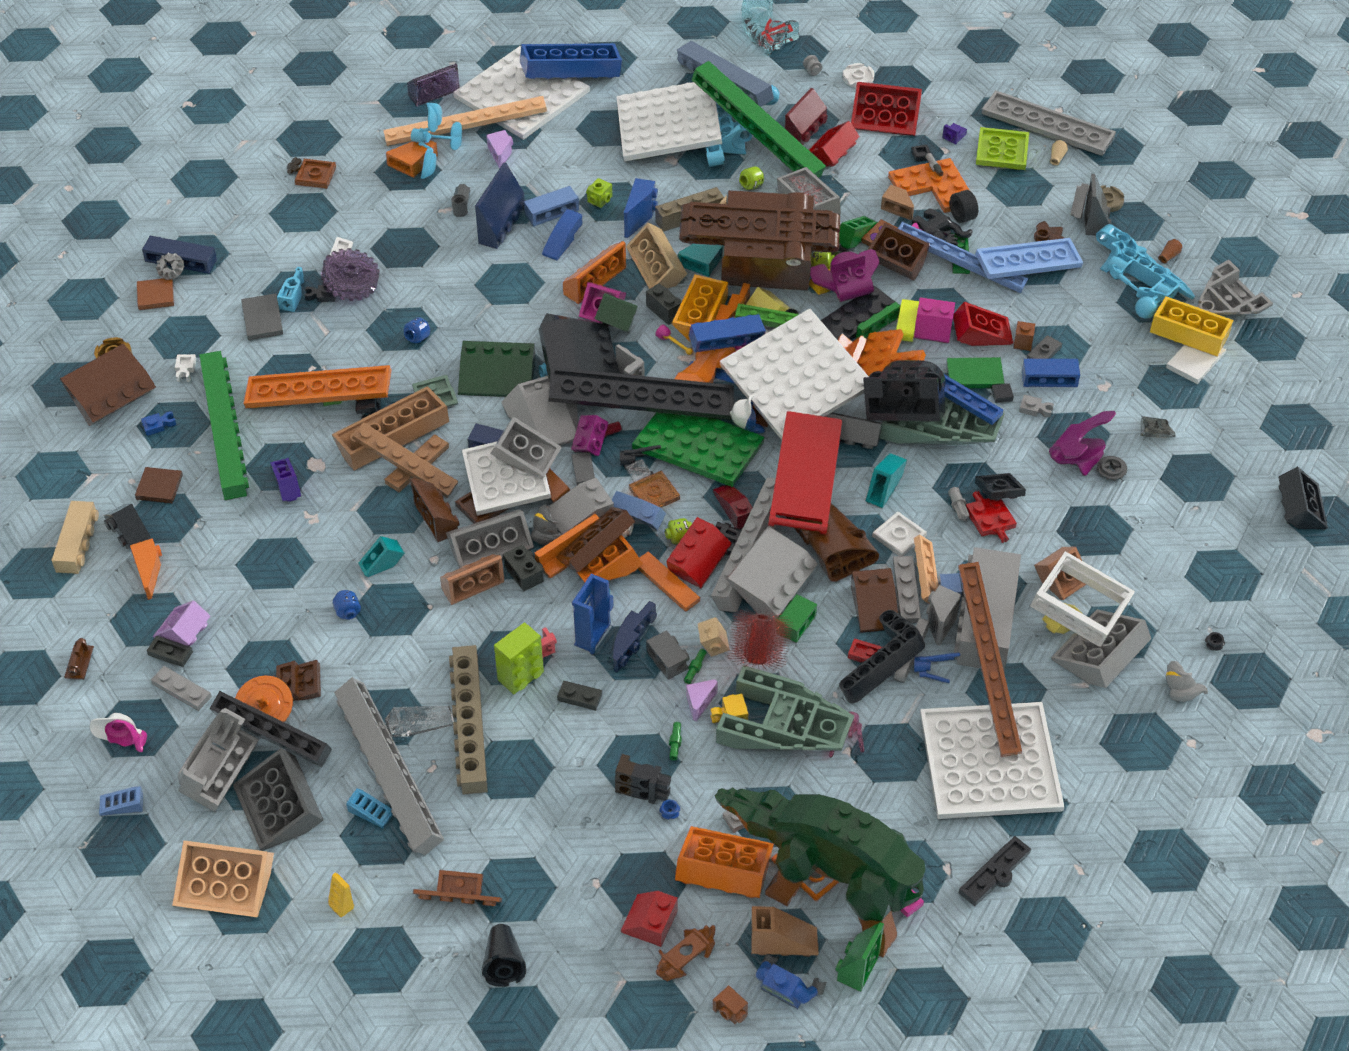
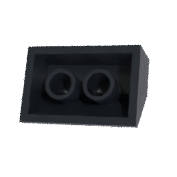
M1298 466L1278 476L1280 483L1278 487L1282 493L1283 499L1281 502L1285 508L1286 514H1284L1287 523L1292 524L1297 529H1327L1328 525L1319 484Z

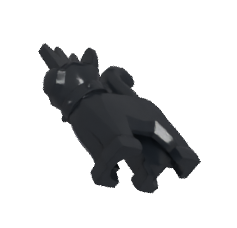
M931 208L924 211V218L929 221L924 220L918 215L912 219V225L917 223L922 231L955 246H958V238H955V234H951L950 230H953L960 238H969L973 233L972 229L962 231L961 227L952 222L950 217Z

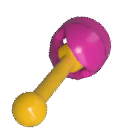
M662 324L657 329L656 337L661 340L670 339L684 349L687 355L693 353L691 348L685 347L670 336L671 331L666 325Z

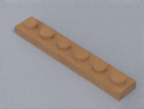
M364 422L353 435V440L416 479L433 483L436 489H440L446 498L449 497L458 484V481Z

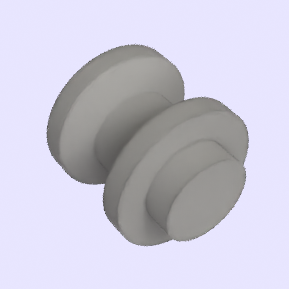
M809 55L804 59L803 66L807 69L809 75L814 76L821 72L822 64L815 55Z

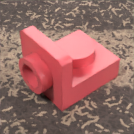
M546 627L542 629L543 638L541 639L543 658L555 653V644L557 643L555 635L552 632L549 633Z

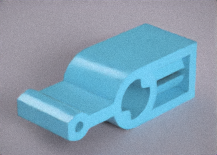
M297 267L294 276L285 280L277 296L280 310L295 312L302 297L301 284L304 283L302 267Z

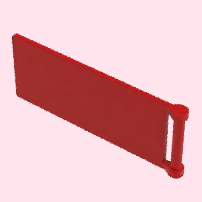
M787 411L768 526H786L817 531L820 534L826 535L842 426L841 419ZM776 515L819 521L822 524L778 518Z

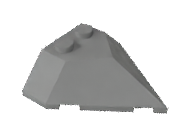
M1227 260L1214 267L1212 276L1205 286L1197 307L1217 315L1259 314L1273 306V302L1262 292L1255 296L1239 280L1240 270L1230 260Z

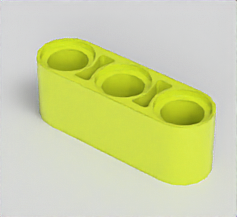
M902 299L896 330L901 329L904 334L901 341L913 342L919 301Z

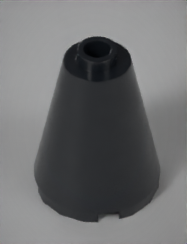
M497 924L490 929L481 969L482 976L485 977L486 982L496 987H507L513 981H516V983L520 982L525 977L527 971L526 963L512 929L506 924Z

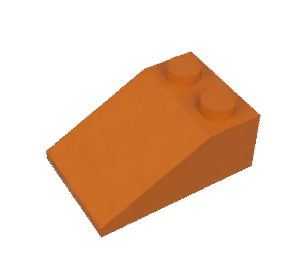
M620 535L577 574L584 582H586L590 574L611 580L628 576L642 566L643 563L631 545Z

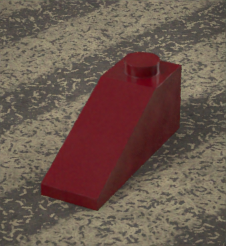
M724 485L713 489L714 495L734 528H743L753 508L748 499L735 487Z

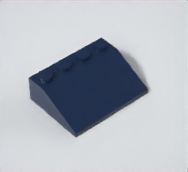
M503 162L475 205L478 244L498 249L500 244L504 242L505 236L511 231L512 225L518 220L521 211L524 210V201H526L522 188L505 162Z

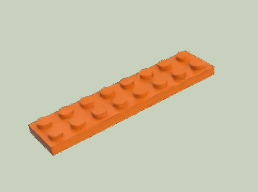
M390 365L249 376L243 404L245 408L385 398L388 397L392 370Z

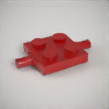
M975 491L972 496L976 502L966 504V508L981 536L998 535L1002 543L1007 542L1009 538L1005 531L1016 528L1017 522L1002 499L997 501L990 500L989 498L984 499L979 491Z

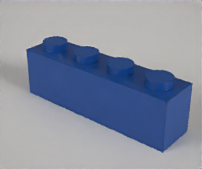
M757 314L691 324L688 336L696 353L748 345L765 335L766 330L760 315Z

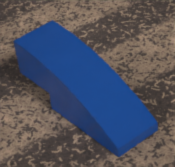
M570 209L564 212L543 249V256L556 261L574 241V234L583 224L582 214Z

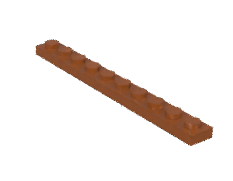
M979 562L961 564L958 566L1000 755L1005 757L1022 754Z

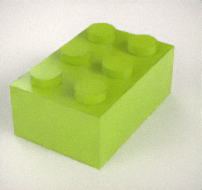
M525 622L494 644L497 679L513 695L519 690H523L528 683L539 678L544 672L541 636Z

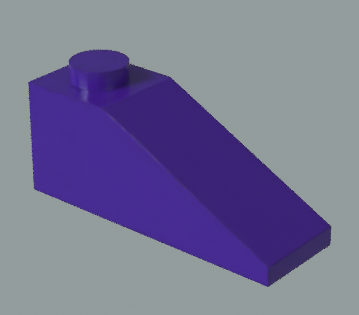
M289 458L270 462L282 501L290 502L296 500L297 497H301L297 477Z

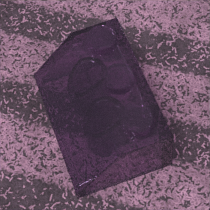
M455 63L407 82L408 96L416 106L452 94L460 88L458 65Z

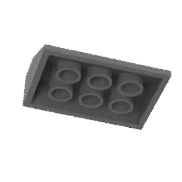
M282 748L233 784L261 851L303 835L323 821V817L296 756Z

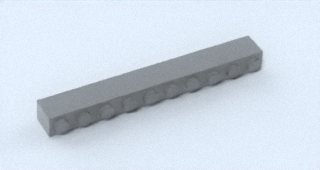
M352 677L334 692L338 699L337 704L343 709L345 713L344 718L353 729L352 734L361 745L360 750L366 755L368 759L367 764L376 775L375 780L384 791L383 796L392 807L391 812L398 819L400 830L409 841L408 846L413 852L426 855L439 845L444 838L365 684Z

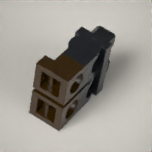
M621 755L615 770L616 793L648 800L652 804H655L656 799L668 800L671 792V787H669L671 776L662 774V767L656 765L654 768L650 764L640 765L631 762L630 756Z

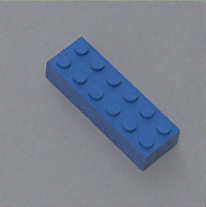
M615 43L521 44L520 64L526 78L620 77L622 59Z

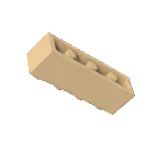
M70 502L52 558L56 573L79 574L81 566H84L85 552L89 550L90 536L94 534V523L99 518V512L96 510L94 502Z

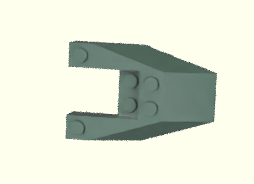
M945 397L946 411L940 422L883 421L880 439L898 444L961 445L995 442L1005 413L991 425Z
M743 665L737 679L736 695L743 694L745 698L769 704L770 707L763 724L723 713L716 728V743L735 749L842 751L854 715L834 702L831 704L826 701L818 692L815 691L814 693L807 689L802 682Z

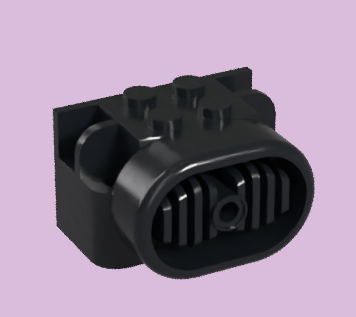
M897 360L889 363L883 371L873 372L869 377L863 378L866 420L940 422L946 411L945 376L942 370L932 362L924 360Z

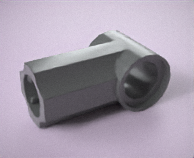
M459 184L455 188L454 196L451 198L453 214L456 217H463L468 213L467 206L470 187L466 186V184Z

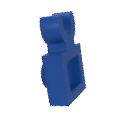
M167 412L161 417L157 413L141 418L147 436L165 431V426L173 427L176 425L172 412Z

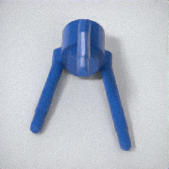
M949 653L934 656H915L914 672H919V677H927L950 683L949 679L926 673V671L931 670V662L954 660L955 657H959L961 654Z

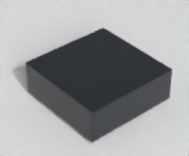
M928 145L911 147V153L915 162L926 161V154L931 153Z
M1010 383L992 385L991 391L995 403L1013 401L1014 396Z

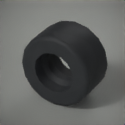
M964 190L951 195L949 201L950 210L957 222L963 223L976 219L979 208L977 199L971 191Z

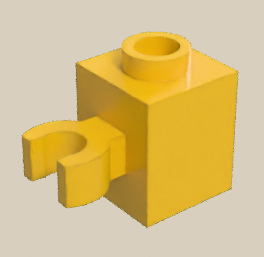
M732 694L722 697V708L714 707L710 709L712 723H718L723 713L748 720V711L743 694Z

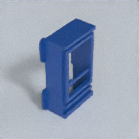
M590 574L572 601V606H574L576 641L574 646L589 651L593 655L595 647L611 624L610 611L613 609L614 601L613 595L609 594V581Z

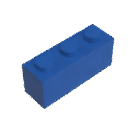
M1023 359L1021 371L1023 387H1078L1080 379L1078 359Z

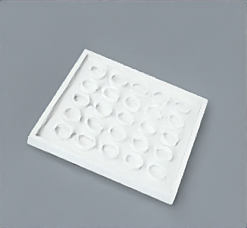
M519 46L453 92V96L473 110L543 96L547 112L496 122L524 140L589 93L590 86L574 77L566 79L526 78L520 64L521 46Z
M694 82L617 96L624 162L722 144L716 102Z
M811 309L806 310L720 360V366L747 398L754 395L751 400L753 406L781 440L787 411L825 417L864 393L863 378L869 377Z
M1042 702L1012 704L1022 754L1005 757L1000 755L989 705L920 709L937 819L1064 811V802Z

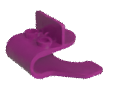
M872 249L860 252L859 254L842 252L832 259L830 271L824 264L811 267L810 276L814 284L835 292L841 303L874 292L871 277L879 265V259L876 252Z
M1103 411L1079 424H1071L1049 449L1051 458L1059 464H1077L1082 475L1086 476L1104 455L1103 450L1106 444L1102 439L1083 438V436L1093 428L1110 422L1116 415V412Z

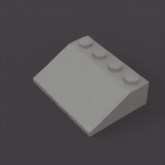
M768 526L726 580L764 621L780 615L818 563L804 548Z
M1097 609L1089 618L1106 627L1114 613ZM1121 615L1101 647L1074 633L1051 658L1052 661L1087 683L1106 688L1151 640V636L1145 620Z

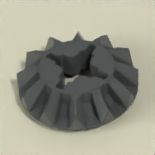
M1106 456L1098 461L1097 471L1100 472V477L1105 476L1107 480L1110 478L1116 481L1126 475L1127 465L1119 457Z

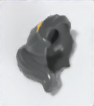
M543 505L539 507L533 518L534 529L531 533V539L540 545H547L561 536L557 532V521L552 519L549 506Z

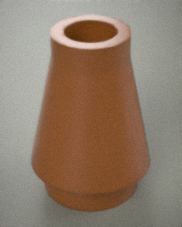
M1177 239L1169 240L1159 255V260L1166 264L1169 260L1180 254L1183 248L1181 242Z

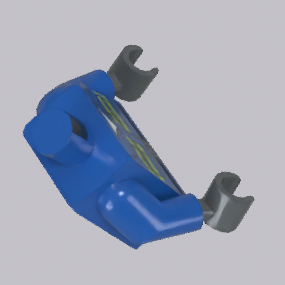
M770 954L765 955L762 964L756 972V978L762 982L761 990L796 1009L799 1008L801 1003H807L817 994L822 995L827 983L819 982V978H814L812 986L807 988L801 978L777 966L776 963L779 957H773Z

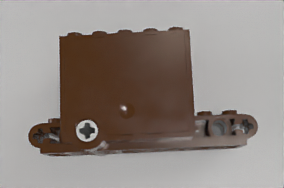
M728 190L726 204L690 202L682 205L679 240L690 244L723 246L721 281L728 282V286H743V283L750 284V287L808 291L812 251L836 252L839 250L840 215L828 210H814V196L805 193L779 194Z

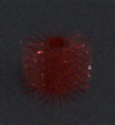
M757 612L752 617L745 614L742 615L741 619H735L741 620L742 623L733 625H741L740 630L742 631L736 630L738 632L733 633L739 634V636H734L742 638L740 639L742 642H739L741 645L738 643H734L737 645H730L737 648H732L736 650L729 651L736 652L731 653L738 655L734 657H745L728 659H746V662H749V664L753 663V666L754 664H759L763 667V664L767 662L774 664L779 663L776 662L778 659H785L777 658V655L782 656L780 654L785 653L779 652L777 650L779 648H776L778 645L776 644L788 641L781 638H787L783 636H790L783 634L788 632L782 631L784 628H790L784 627V625L789 624L779 621L788 619H775L770 615L758 614Z

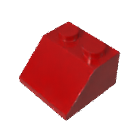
M660 891L637 894L623 924L621 933L662 947L678 911V898Z

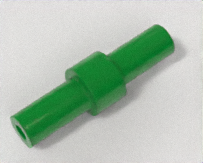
M700 649L695 659L689 664V671L684 678L685 683L691 684L696 673H699L702 668V661L707 654L706 650Z
M680 722L673 723L672 735L669 737V759L672 761L678 759V750L681 746Z

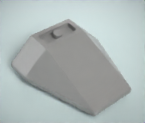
M548 376L518 384L501 402L508 418H517L558 445L573 442L578 426L577 404L548 402L550 386Z

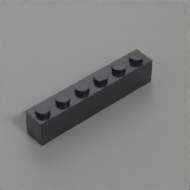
M221 691L218 692L209 708L215 715H218L224 708L234 712L245 719L241 728L320 767L324 765L332 750L327 743Z

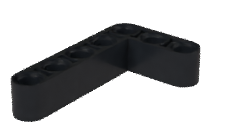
M894 610L884 611L879 617L885 632L892 640L844 677L839 683V687L849 703L860 701L925 648V642L917 627Z

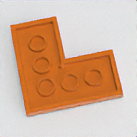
M951 158L936 161L944 173L942 176L931 170L930 163L888 172V177L893 186L905 189L909 196L932 191L944 213L951 212L949 201L952 194L969 190Z
M901 329L869 333L857 363L870 376L873 372L883 371L893 361L924 360L926 354L924 350L898 353L897 350L904 335Z

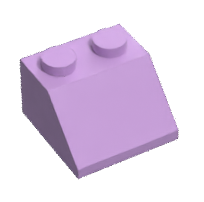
M194 600L175 607L153 637L159 636L190 647L197 640L196 635L208 625L207 620L210 618V615Z

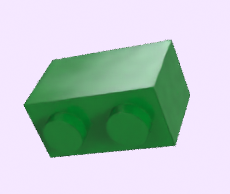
M796 594L793 600H790L784 612L780 613L776 618V633L797 643L816 617L817 604Z

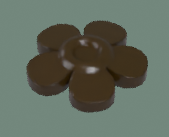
M297 157L293 158L287 165V173L297 172L299 170L298 165L302 163V160Z

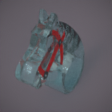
M743 0L741 7L742 27L754 43L765 48L767 56H770L772 51L780 50L783 44L798 39L799 23L797 21H773L772 0ZM753 8H763L766 11L758 14L752 13L749 10Z

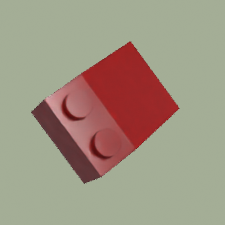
M963 302L954 313L953 321L957 341L971 346L1012 345L1014 343L1008 317L967 302Z

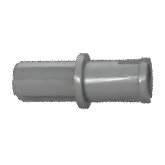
M953 487L948 491L952 501L951 506L956 511L958 519L965 521L969 517L966 500L963 499L960 489Z

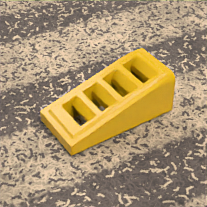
M335 872L331 878L328 904L339 917H343L354 909L350 886Z

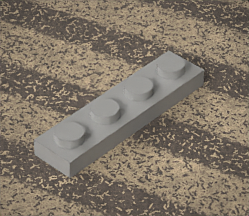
M894 556L893 567L899 615L910 623H917L921 615L913 556Z

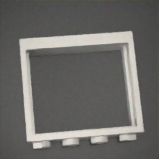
M1065 551L1036 593L1030 607L1101 647L1135 591ZM1061 570L1120 604L1106 627L1047 594V591Z

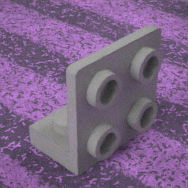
M619 344L615 346L619 373L645 376L644 361L632 354L627 348Z

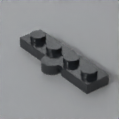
M1014 836L959 888L958 893L973 906H976L997 885L1000 887L1009 886L1013 876L1011 871L1031 853V848Z

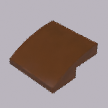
M318 660L299 665L296 661H291L276 666V677L287 684L292 693L293 701L321 697L320 663Z

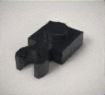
M318 285V289L305 287L306 301L317 299V302H335L336 285Z

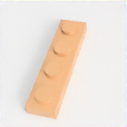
M919 534L914 538V549L917 558L922 600L930 604L928 602L929 595L932 591H936L939 586L933 544Z

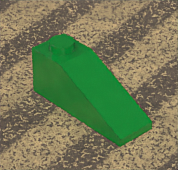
M866 216L842 222L839 232L840 246L845 249L858 246L862 242V237L878 222Z

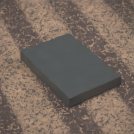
M276 293L241 299L248 340L283 335Z

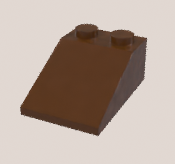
M891 568L853 571L851 590L860 633L885 631L879 620L880 615L887 610H894L898 613Z

